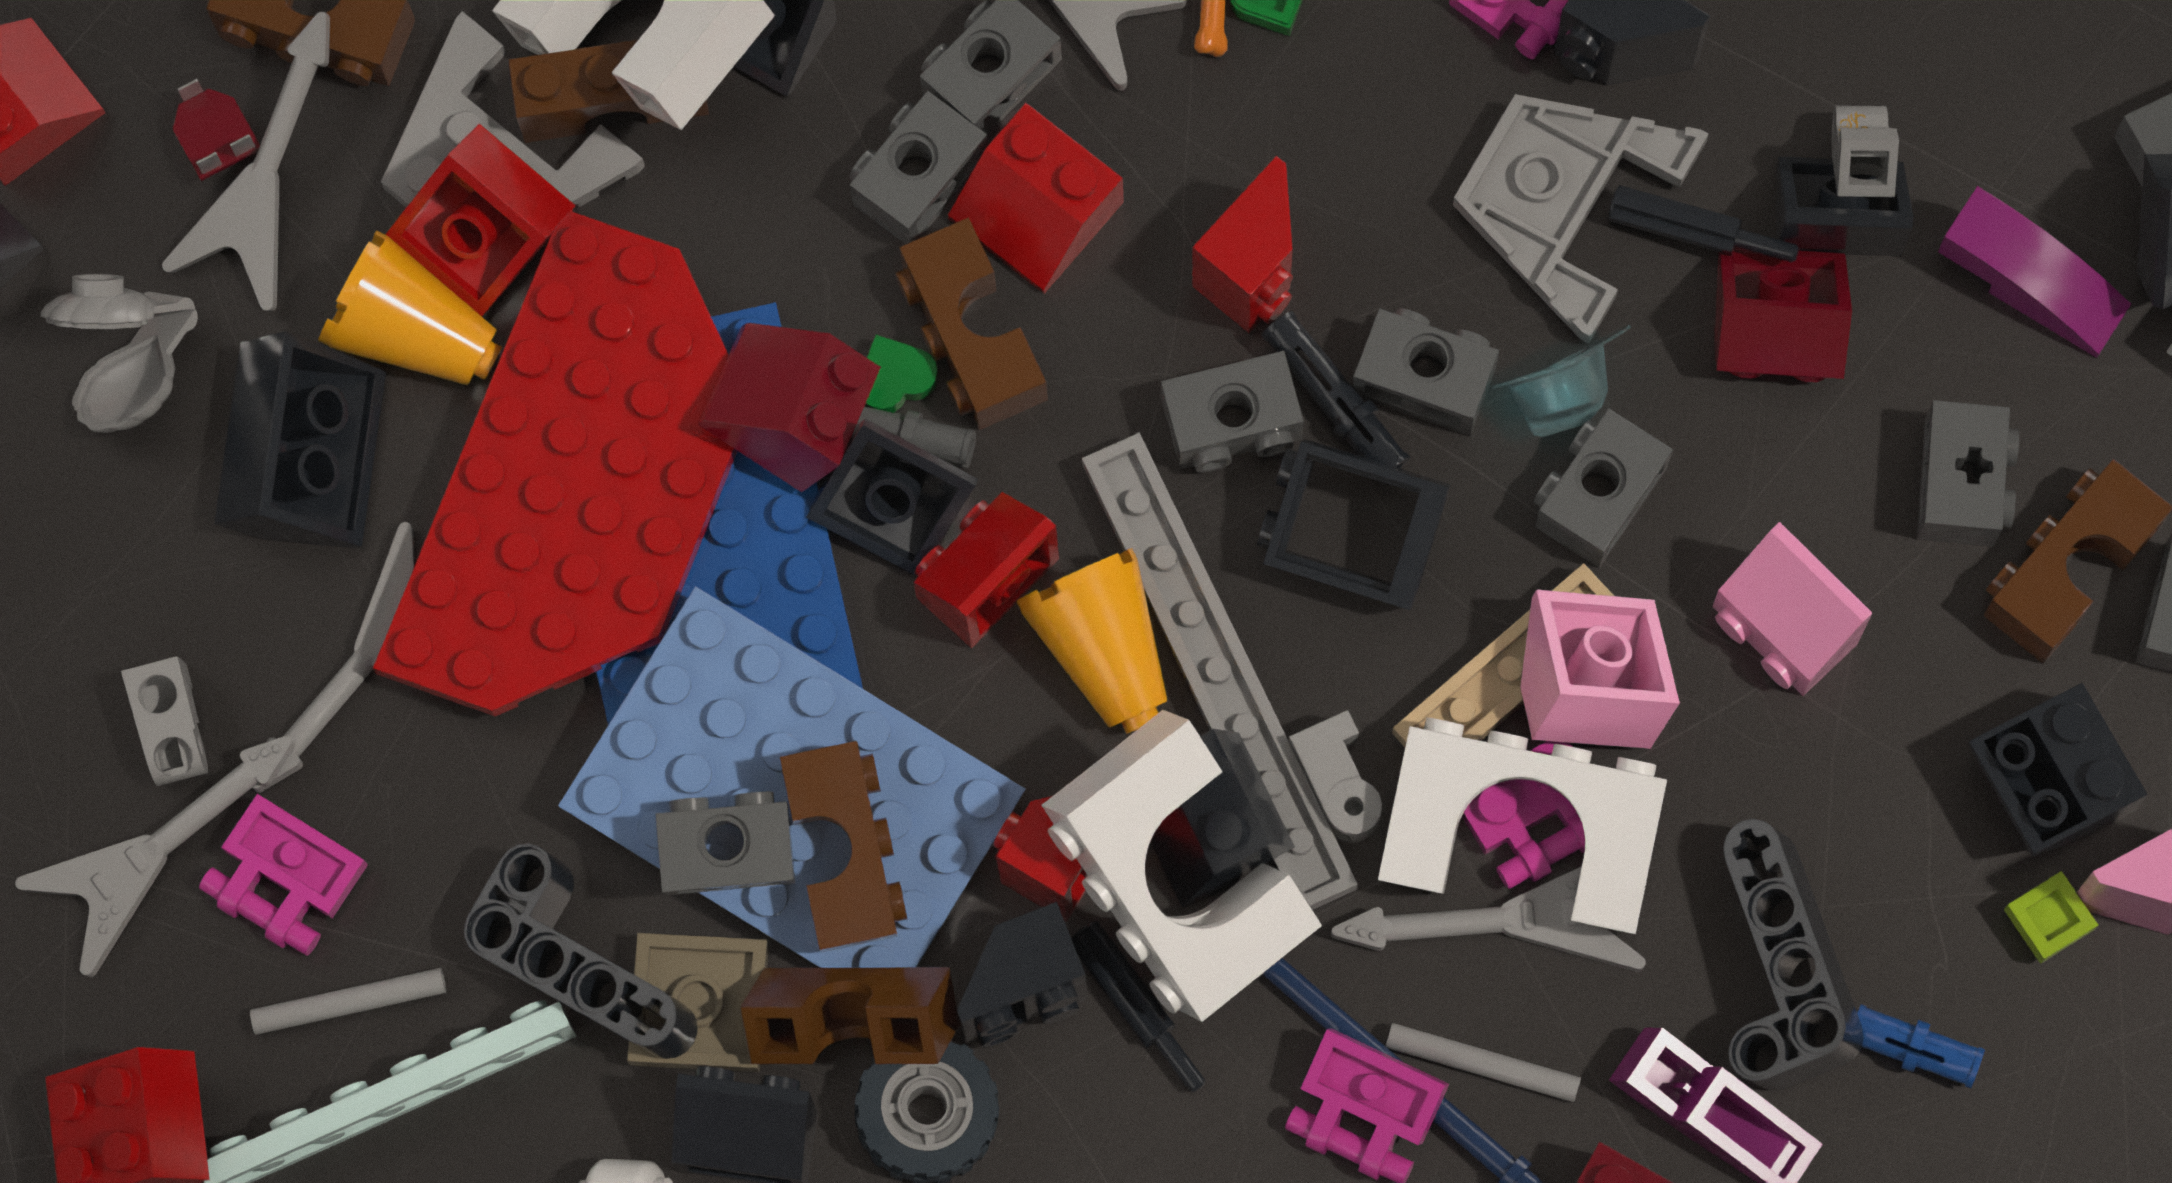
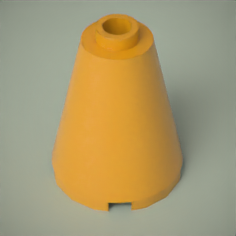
M379 231L374 233L372 242H368L336 300L338 302L336 309L338 310L332 320L327 318L318 338L319 343L346 353L465 385L470 383L474 375L485 380L502 349V346L492 341L497 332L495 327L390 237Z
M1132 548L1054 581L1050 588L1041 592L1035 590L1016 601L1021 614L1109 728L1121 723L1125 733H1131L1142 727L1159 713L1156 708L1157 706L1167 702L1140 567Z

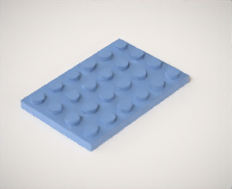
M695 586L558 806L660 869L655 814L670 812L669 801L706 797L708 798L709 809L735 806L734 795L772 791L774 793V803L787 801L789 806L795 884L699 892V894L819 968L917 967L992 846L1002 825L1012 813L1026 789ZM857 741L860 756L872 753L874 756L881 792L868 794L873 820L884 817L887 819L894 856L881 859L886 883L900 881L908 920L895 922L898 937L821 953L806 885L829 881L839 876L849 864L852 845L846 832L834 823L813 821L794 825L780 757ZM729 824L714 828L707 839L709 854L718 860H730L736 857L741 852L744 844L741 830Z

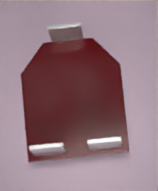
M197 79L178 88L184 102L178 105L173 131L201 181L258 152L260 144L234 97L212 89L203 91Z

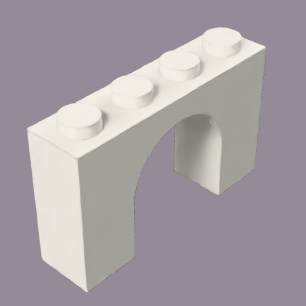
M500 0L492 11L523 48L541 55L576 49L602 16L622 0ZM664 0L656 19L612 71V74L640 109L682 130L775 15L764 0Z
M1162 710L1041 806L1054 824L1048 829V833L1055 845L1069 860L1073 861L1076 858L1088 875L1082 881L1088 895L1103 911L1108 912L1111 910L1122 928L1116 932L1121 945L1138 963L1145 961L1155 976V979L1149 984L1157 999L1169 1012L1175 1014L1179 1010L1203 1022L1322 925L1290 875L1263 863L1213 903L1198 912L1184 916H1165L1155 905L1149 893L1145 877L1146 854L1152 836L1170 813L1223 772L1190 720Z
M1426 717L1424 729L1410 726L1378 880L1444 894L1457 828L1467 806L1485 789L1500 782L1516 779L1533 780L1548 785L1561 793L1575 808L1583 825L1585 853L1571 921L1636 934L1667 779L1654 777L1655 764L1618 757L1616 769L1590 764L1592 752L1588 750L1554 744L1552 756L1527 751L1528 738L1490 731L1488 742L1462 737L1464 725Z

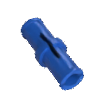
M1860 1004L1857 1014L1863 1029V1048L1903 1062L1901 1068L1907 1071L1914 1072L1915 1067L1962 1083L1965 1087L1972 1088L1985 1049L1981 1047L1976 1048L1929 1031L1931 1024L1918 1020L1917 1024L1913 1025L1866 1008L1867 1006Z

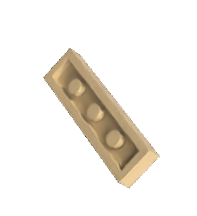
M1584 563L1552 590L1614 596ZM1530 610L1393 727L1392 734L1404 747H1406L1410 726L1424 729L1426 717L1464 725L1462 737L1481 741L1490 731H1493L1524 704L1520 686Z

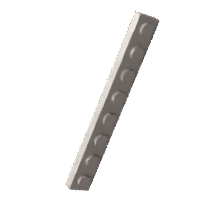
M1140 432L1083 457L1082 466L1123 551L1132 548L1138 559L1146 599L1209 731L1211 729H1219L1240 734L1293 841L1295 848L1272 860L1275 868L1290 875L1312 910L1357 890L1358 884Z

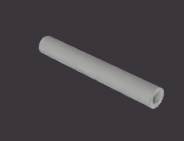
M436 968L251 1009V1024L254 1034L258 1035L443 994L447 992L442 968Z
M1395 1023L1391 1025L1386 1047L1391 1050L1573 1103L1581 1077Z

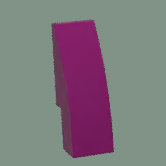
M1979 186L1976 187L1944 236L1938 253L1992 285L1989 290L1991 295L2096 358L2131 305L2107 280L2048 232Z
M1644 1027L1609 1079L1610 1082L1676 1130L1758 1183H1797L1823 1145L1723 1067H1713L1664 1028Z

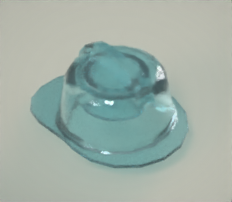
M1626 325L1605 335L1543 370L1492 385L1491 388L1508 387L1529 430L1535 436L1544 437L1580 426L1587 422V420L1592 419L1598 412L1608 392L1603 345L1625 333L1631 328V325Z

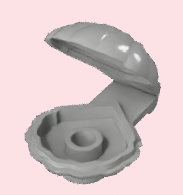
M112 274L72 276V292L58 296L46 304L40 312V317L46 318V323L60 327L120 329L141 326L130 344L101 358L95 366L84 373L73 396L72 405L74 410L77 411L78 421L87 425L91 431L111 433L137 427L157 413L163 402L168 399L173 387L175 364L172 352L185 333L196 326L198 320L194 302L190 298L150 291L143 294L124 288V277Z

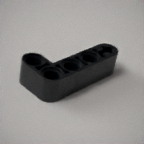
M1748 819L1733 826L1727 834L1723 847L1724 856L1780 1011L1747 1024L1738 1030L1731 1040L1728 1052L1730 1063L1736 1073L1763 1089L1778 1091L1847 1064L1861 1050L1864 1036L1861 1022L1797 848L1790 838L1765 821ZM1763 842L1770 846L1762 851V859L1766 870L1752 862L1760 856L1759 845ZM1767 871L1770 872L1771 874L1775 875V876L1778 877V878H1771V879H1770V876H1769V874L1767 873ZM1792 898L1794 910L1791 918L1784 925L1773 927L1771 920L1773 909L1782 900ZM1813 957L1816 965L1813 978L1804 986L1795 987L1793 983L1794 969L1804 959ZM1835 1017L1838 1025L1836 1037L1827 1046L1818 1048L1814 1037L1816 1028L1825 1019ZM1775 1042L1778 1050L1775 1063L1766 1071L1758 1072L1755 1064L1757 1052L1765 1044Z
M530 843L518 844L509 849L500 859L467 916L464 925V938L468 947L477 955L655 1056L670 1059L677 1058L686 1053L694 1044L698 1033L697 1020L692 1010L661 989L553 929L569 902L574 889V879L569 867L541 847ZM539 867H544V877L540 885L534 890L527 892V881L531 873ZM511 923L512 932L509 939L504 945L495 948L494 938L497 931L503 925ZM563 952L564 961L562 967L555 975L546 978L545 968L548 961L553 955ZM615 981L616 992L613 999L605 1006L598 1007L597 997L600 990L605 984ZM643 1008L666 1019V1023L660 1031L637 1019L641 1015Z

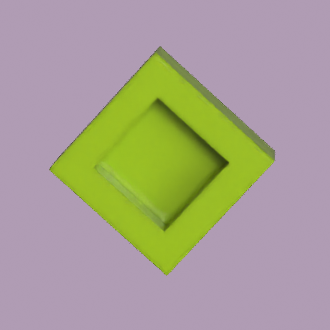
M2062 871L2014 900L2004 909L2040 964L2088 935L2098 926Z

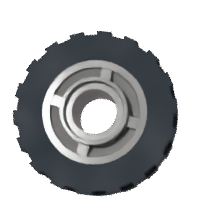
M951 1040L938 1064H875V1059L873 1058L870 1067L864 1070L859 1080V1087L855 1098V1126H857L859 1140L863 1149H867L871 1155V1160L879 1168L884 1167L887 1169L891 1177L900 1181L904 1178L914 1181V1183L937 1181L938 1183H947L951 1181V1177L958 1174L963 1176L972 1170L973 1165L979 1159L982 1160L987 1153L992 1139H994L998 1123V1090L996 1082H993L989 1075L990 1069L983 1060L979 1061L973 1055L974 1051L965 1044L960 1046ZM929 1095L940 1100L946 1111L942 1119L930 1125L916 1122L908 1111L910 1103L915 1098Z

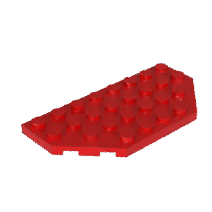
M572 211L551 234L374 663L373 669L377 675L496 717L518 707V703L552 687L556 690L602 669L601 665L635 650L637 653L661 642L737 454L736 449L698 425L729 354L679 248Z

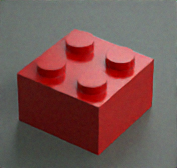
M136 1047L45 1077L57 1183H201L210 1180L195 1051Z

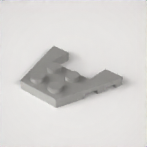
M462 11L452 25L381 183L386 192L403 206L407 207L446 156L479 123L578 207L598 197V191L624 177L628 180L635 176L645 165L641 156L600 124L559 170H555L470 101L467 96L507 53L501 42Z
M1515 94L1454 196L1453 206L1582 341L1589 344L1614 302L1618 289L1566 262L1562 258L1622 158L1680 188L1706 144L1709 134L1701 129L1686 127L1684 131L1654 125V120L1633 116L1630 120L1594 114V109Z

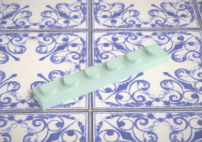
M545 1000L533 1002L513 1012L510 1015L512 1023L488 1033L486 1027L470 1030L450 1042L452 1050L430 1060H428L426 1054L410 1057L394 1065L390 1069L392 1077L370 1087H368L366 1081H360L337 1090L330 1096L332 1104L310 1114L307 1113L305 1108L287 1112L270 1122L269 1125L272 1129L270 1132L249 1141L245 1135L227 1139L209 1150L211 1158L207 1159L210 1180L204 1181V1183H252L576 1037L567 1013L560 1002L550 1006L547 1005Z

